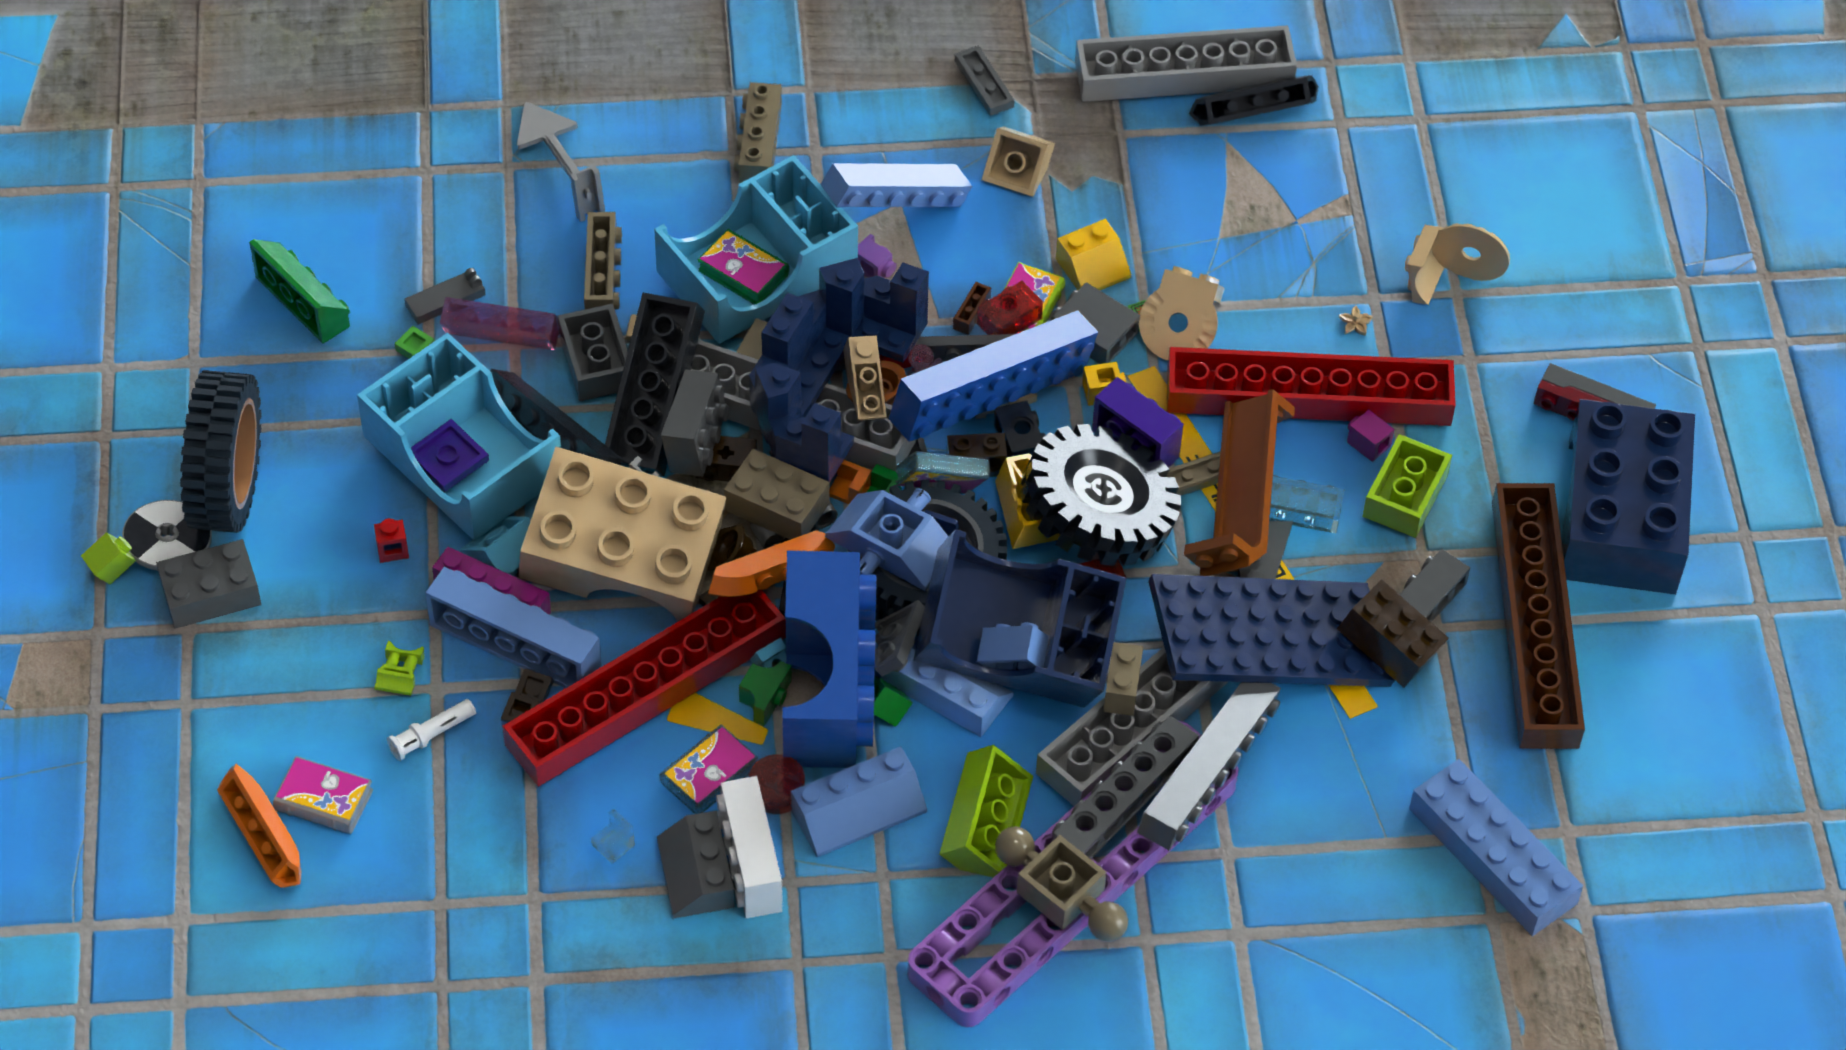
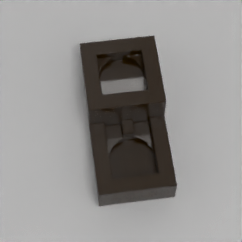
M524 669L516 691L510 694L501 716V721L508 723L545 701L554 683L553 678Z

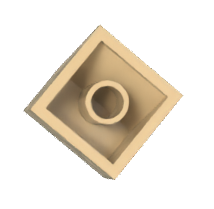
M1007 127L997 128L982 180L1033 197L1048 169L1055 143Z

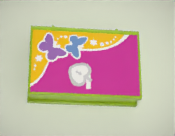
M1018 262L990 315L992 321L989 328L1005 334H1018L1046 323L1065 288L1066 282L1064 277Z

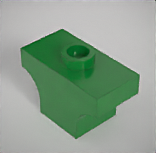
M780 661L779 664L770 668L761 667L754 663L750 666L739 684V702L753 709L755 723L765 727L775 708L782 706L787 696V688L792 682V665Z

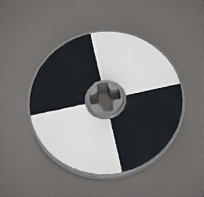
M160 500L145 504L136 509L127 518L123 527L122 537L132 547L129 552L138 564L158 571L156 562L210 548L212 530L189 528L186 525L187 521L184 520V513L182 512L183 502Z

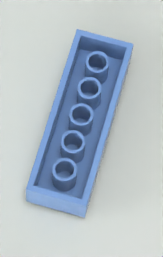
M443 567L425 592L430 626L518 667L550 676L555 684L564 688L569 687L602 667L599 637L592 631L582 630L571 625L564 618L551 616L537 606L527 605L511 594H503L493 589L485 582L479 583L468 578L461 571H453Z
M1460 759L1413 790L1409 809L1531 936L1537 934L1578 904L1583 889L1582 883Z

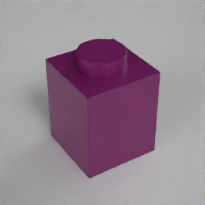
M1368 409L1363 415L1354 417L1349 423L1347 443L1373 462L1391 447L1395 429Z

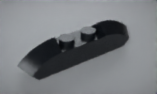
M1312 75L1220 92L1196 99L1189 114L1200 126L1306 105L1316 102L1319 86Z

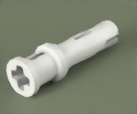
M465 699L422 724L412 723L409 725L408 730L397 736L391 735L387 737V743L392 754L397 760L401 761L411 751L427 747L429 740L476 715L475 707L469 699Z

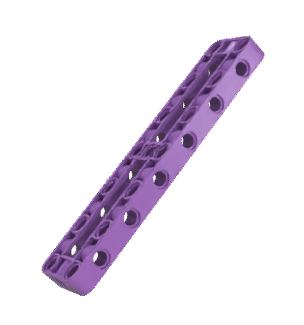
M1180 721L1193 732L1198 734L1199 738L1201 737V734L1198 731H1196L1192 726H1190L1184 721ZM1238 766L1234 770L1229 768V775L1221 788L1215 787L1216 793L1208 806L1205 804L1201 806L1203 811L1195 824L1191 822L1188 824L1190 828L1186 836L1235 792ZM1138 769L1139 771H1142V772H1146V771H1147V770H1145V769ZM1124 788L1118 789L1120 791H1129ZM1091 792L1088 795H1086L1082 800L1085 801L1091 795ZM1073 808L1034 841L1035 851L1038 854L1053 841L1052 831L1055 825L1062 819L1065 821L1072 814ZM1100 808V809H1099V810H1101V811H1109V810L1106 809V808ZM1137 827L1100 862H1096L1092 858L1091 860L1107 872L1105 890L1096 900L1099 903L1106 901L1114 902L1180 842L1176 841L1171 849L1167 850L1138 834ZM1080 828L1082 831H1089L1087 828ZM1140 850L1145 853L1140 854L1136 853L1135 851ZM1007 865L909 953L908 978L910 982L957 1024L963 1027H974L983 1021L1088 926V917L1080 913L1064 930H1053L1049 927L1057 925L1041 913L970 978H967L952 965L962 955L966 956L989 936L991 929L1005 916L1009 918L1027 902L1017 893L1018 873L1025 868L1024 865ZM1005 888H1014V889H1016V890H1015V891H1007V890H1005ZM971 926L972 929L966 930L961 927ZM925 964V965H928L929 967L923 969V968H919L918 965ZM1012 964L1016 965L1018 968L1010 969L1006 966ZM964 1004H972V1005H974L975 1007H973V1008H965V1007H963L962 1005H964Z

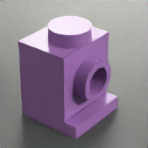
M869 234L858 245V260L864 270V276L868 278L877 275L882 278H888L894 273L896 263L892 261V253L886 247L875 243L873 235Z

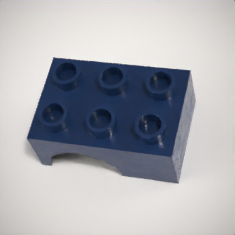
M1579 399L1568 449H1573V463L1562 532L1566 580L1676 595L1689 555L1695 414Z
M955 529L937 550L913 661L1082 708L1087 706L1104 691L1127 578L1059 558L1053 562L1043 564L1019 563L1000 559L974 548L966 540L967 532ZM1028 622L1036 624L1039 630L1049 636L1044 668L1035 666L1031 669L1018 670L1017 662L1016 670H1001L984 667L977 662L983 628L996 627V624L1020 626L1021 623Z

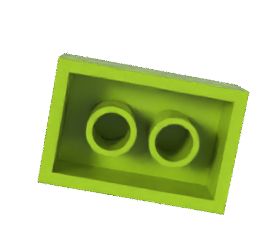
M1399 434L1366 496L1362 517L1416 538L1448 477L1453 455Z

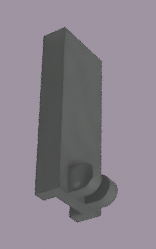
M469 268L463 274L404 298L405 306L416 323L421 324L481 298L486 294L481 278L477 275L474 268Z

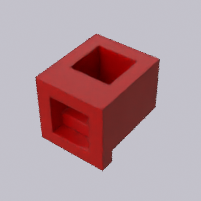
M387 518L381 523L374 524L380 563L408 559L409 554L403 519L394 520ZM401 543V548L384 551L383 545Z

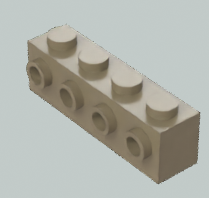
M750 82L748 93H743L742 109H746V113L740 114L739 128L743 130V134H738L737 150H740V155H735L734 171H739V183L774 166L782 108L781 84Z
M588 212L584 289L585 309L613 304L614 309L620 308V294L615 292V287H620V270H616V265H621V248L616 247L617 244H622V227H617L616 212Z

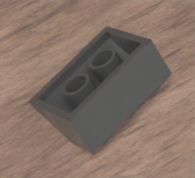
M717 810L687 815L657 836L673 919L734 908V888Z

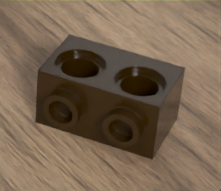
M1005 433L947 435L946 458L948 475L968 478L997 477L1007 458Z

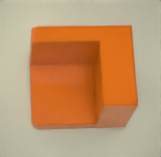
M843 460L838 469V476L829 489V497L850 504L857 494L868 491L871 486V470Z

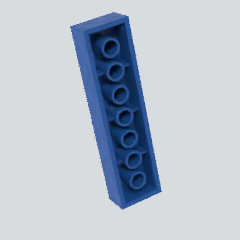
M1077 310L901 378L889 420L910 442L920 437L925 438L940 429H947L963 420H970L978 414L992 411L1008 402H1015L1028 394H1035L1043 388L1057 385L1073 376H1080L1083 374V367L1088 366L1087 364L1094 349L1098 331Z

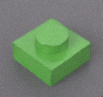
M412 326L394 343L395 350L410 359L433 343L435 339Z

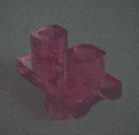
M923 344L916 345L908 355L909 363L913 368L907 371V374L909 376L942 363V360L938 358L933 361V352L928 346Z

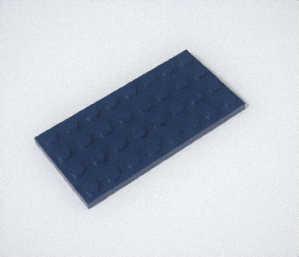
M1152 574L1148 580L1172 680L1391 687L1395 681L1337 630V627L1351 609L1370 591L1368 583Z

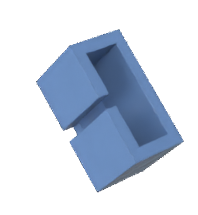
M1028 622L1021 623L1020 626L996 624V627L983 628L977 662L984 667L1001 670H1016L1017 662L1018 670L1031 669L1035 666L1044 668L1049 636L1039 630L1036 624Z

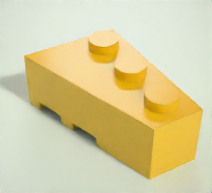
M1030 453L1007 457L995 480L1012 549L1056 541L1060 536L1057 533L1046 538L1037 529L1041 520L1031 521L1025 511L1028 503H1022L1020 491L1023 486L1020 483L1024 470L1031 458Z

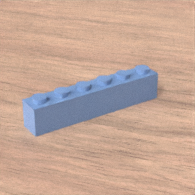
M833 163L821 182V186L837 207H960L973 187L956 164Z

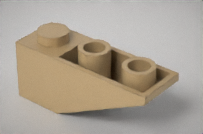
M877 335L848 337L843 350L846 375L858 421L886 419L887 414Z

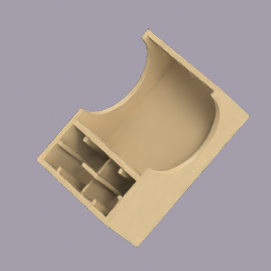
M555 447L520 550L519 578L587 598L589 593L602 589L633 593L665 607L675 616L678 622L692 614L695 610L722 525L727 497Z

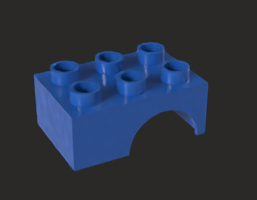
M787 551L785 604L786 663L792 665V668L803 670L816 677L824 685V689L817 696L803 704L783 707V767L849 768L856 765V747H873L876 575L860 574V552Z

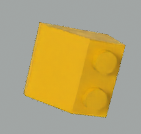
M1106 218L1057 238L1056 260L1077 290L1086 282L1098 290H1103L1131 278V272L1120 238Z

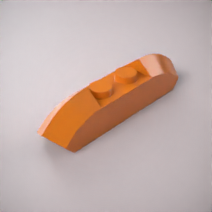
M815 530L716 566L708 594L720 597H736L753 594L760 589H767L773 584L786 580L787 551H834L836 546L825 537L826 533Z
M233 765L217 788L219 795L271 882L280 888L300 885V857L294 840L260 785L239 765Z

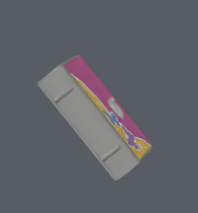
M295 756L273 799V807L275 810L286 813L289 816L292 815L333 828L334 830L352 834L373 793V788L370 787L372 780Z

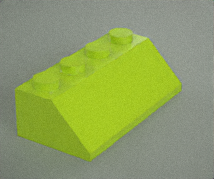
M994 744L967 753L939 855L959 870L993 878L1007 866L996 854V839L1004 829L1014 826L1020 827L1034 777Z

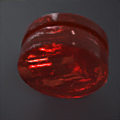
M781 754L768 755L759 759L752 766L749 777L757 776L765 812L783 814L792 811L791 791L805 785L803 768L795 759L783 757Z

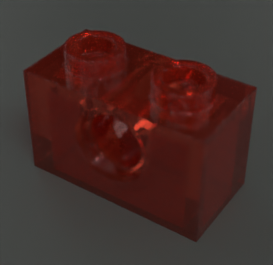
M1021 280L1013 286L1006 287L1002 293L992 299H987L981 303L977 312V325L987 335L1018 334L1042 319L1043 301Z

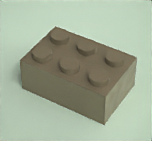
M752 449L724 489V496L727 497L725 511L783 537L793 539L809 533L828 506L830 482Z

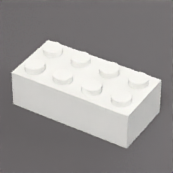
M753 776L721 782V795H716L717 814L720 828L723 829L724 833L723 842L726 855H729L730 859L729 870L732 882L735 881L736 885L735 898L737 907L744 908L746 919L782 912V879L758 778Z

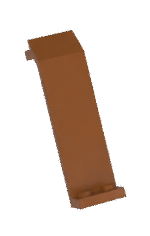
M1273 389L1268 390V394L1236 403L1231 401L1225 402L1214 536L1211 539L1186 544L1184 548V556L1200 567V576H1210L1248 567L1267 553L1277 423L1293 418L1295 413V407Z

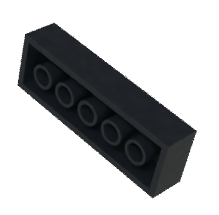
M642 293L605 442L608 448L623 459L621 466L629 467L630 463L639 456L642 459L639 468L643 472L653 474L656 471L660 476H665L668 462L661 433L685 369L691 370L705 314V310L696 302Z

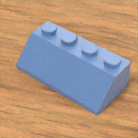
M901 746L791 791V811L816 857L927 813V806L915 770Z

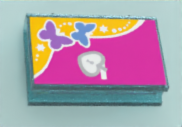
M915 451L895 466V470L898 473V480L896 481L898 486L905 487V482L913 481L914 488L921 487V480H929V487H936L937 480L945 481V489L951 490L953 483L960 485L961 493L963 494L968 489L972 491L989 478L990 471L987 459Z
M720 724L676 761L671 762L659 774L661 783L693 813H703L717 802L716 795H721V782L749 776L758 768L756 764L758 756Z

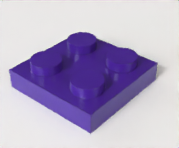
M452 419L411 447L415 458L424 472L444 493L489 461V454Z

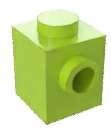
M107 532L81 555L92 573L110 585L136 562L129 552L132 549L130 544L123 537L119 536L116 538Z

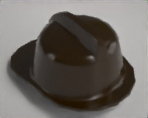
M741 524L720 529L707 571L715 570L716 566L758 552L753 548V541L745 534V529Z

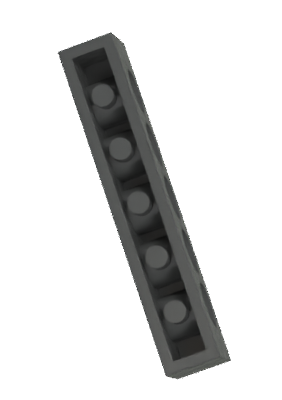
M1171 715L1163 723H1156L1151 729L1149 737L1144 742L1139 741L1130 752V756L1124 762L1120 760L1113 767L1111 775L1105 781L1100 780L1094 786L1091 795L1085 801L1080 800L1073 808L1072 814L1065 821L1062 819L1055 825L1052 831L1053 840L1061 835L1092 859L1168 781L1198 741L1199 735ZM1138 769H1145V770H1147V771H1146V772H1142V771H1139ZM1124 788L1129 791H1120L1118 789ZM1100 808H1106V809H1108L1109 811H1101V810H1099V809H1100ZM1080 828H1087L1089 831H1082Z

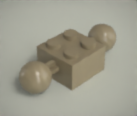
M1009 827L998 835L995 842L998 858L1009 866H1025L1018 873L1017 893L1058 927L1064 930L1080 913H1083L1088 917L1089 929L1097 939L1111 942L1124 935L1128 927V916L1123 907L1115 902L1106 901L1099 903L1096 900L1105 890L1107 872L1063 836L1059 835L1038 854L1035 851L1032 835L1024 828Z

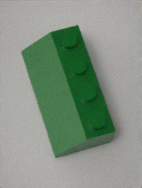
M256 239L249 242L255 277L322 344L350 327L348 316L350 310L347 304L341 299L337 300L328 285L325 283L321 284L316 279L313 271L308 266L304 267L299 262L292 250H287L279 242Z

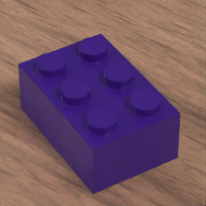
M1116 377L1095 396L1092 432L1096 433L1098 426L1113 429L1114 441H1118L1121 433L1134 438L1131 449L1135 451L1142 445H1145L1154 452L1150 463L1162 459L1169 468L1179 458L1184 424L1177 416L1169 414L1158 406L1153 399L1145 397L1132 384L1124 382L1119 377Z

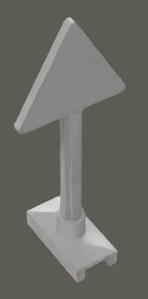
M525 102L517 140L518 149H523L542 141L546 143L571 180L575 212L580 222L585 221V214L595 210L605 212L600 171L595 165L579 171L556 138L558 135L577 129V122Z

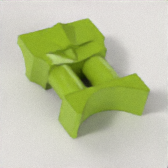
M388 641L385 648L387 661L386 664H383L377 670L375 690L411 696L415 686L413 673L416 664H423L425 658L424 647L406 651L398 649L391 641ZM399 661L404 662L403 667L398 666Z

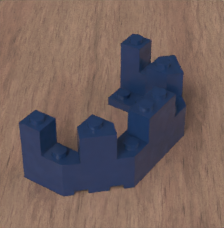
M858 258L819 268V291L800 295V297L789 293L785 295L761 332L762 356L749 374L750 406L753 413L757 416L765 441L770 446L772 457L831 482L853 446L854 436L841 432V412L815 402L844 357L843 348L848 337L877 335L879 354L904 363L928 324L929 271L902 262L892 280L877 275L864 279V270Z

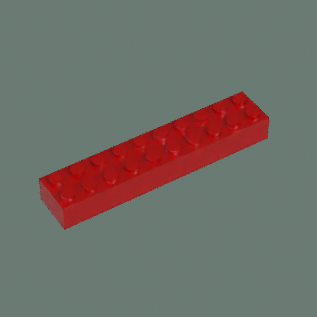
M1184 347L1169 348L1167 365L1168 413L1224 415L1225 402L1231 401L1236 403L1266 395L1268 390L1273 389L1295 407L1294 417L1291 419L1351 421L1354 417L1363 415L1369 409L1386 423L1452 425L1456 406L1454 360Z
M761 589L749 595L719 597L503 725L504 744L539 787L747 662L760 649L779 638L785 639L786 619Z

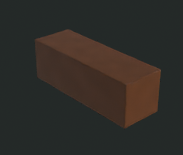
M978 282L974 283L953 318L954 330L966 335L970 334L991 299V287Z

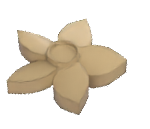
M1357 306L1352 308L1351 314H1339V318L1347 323L1345 334L1356 329L1359 334L1366 335V325L1373 318V316L1367 313L1361 314Z

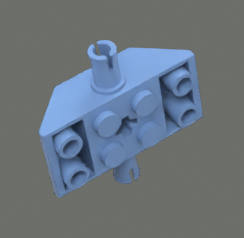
M916 488L907 502L884 490L859 493L825 534L827 539L851 552H860L862 557L860 560V574L872 575L879 566L924 591L931 582L937 550L949 536L933 516L922 511L931 501V497L925 490L919 496L922 492L921 488Z

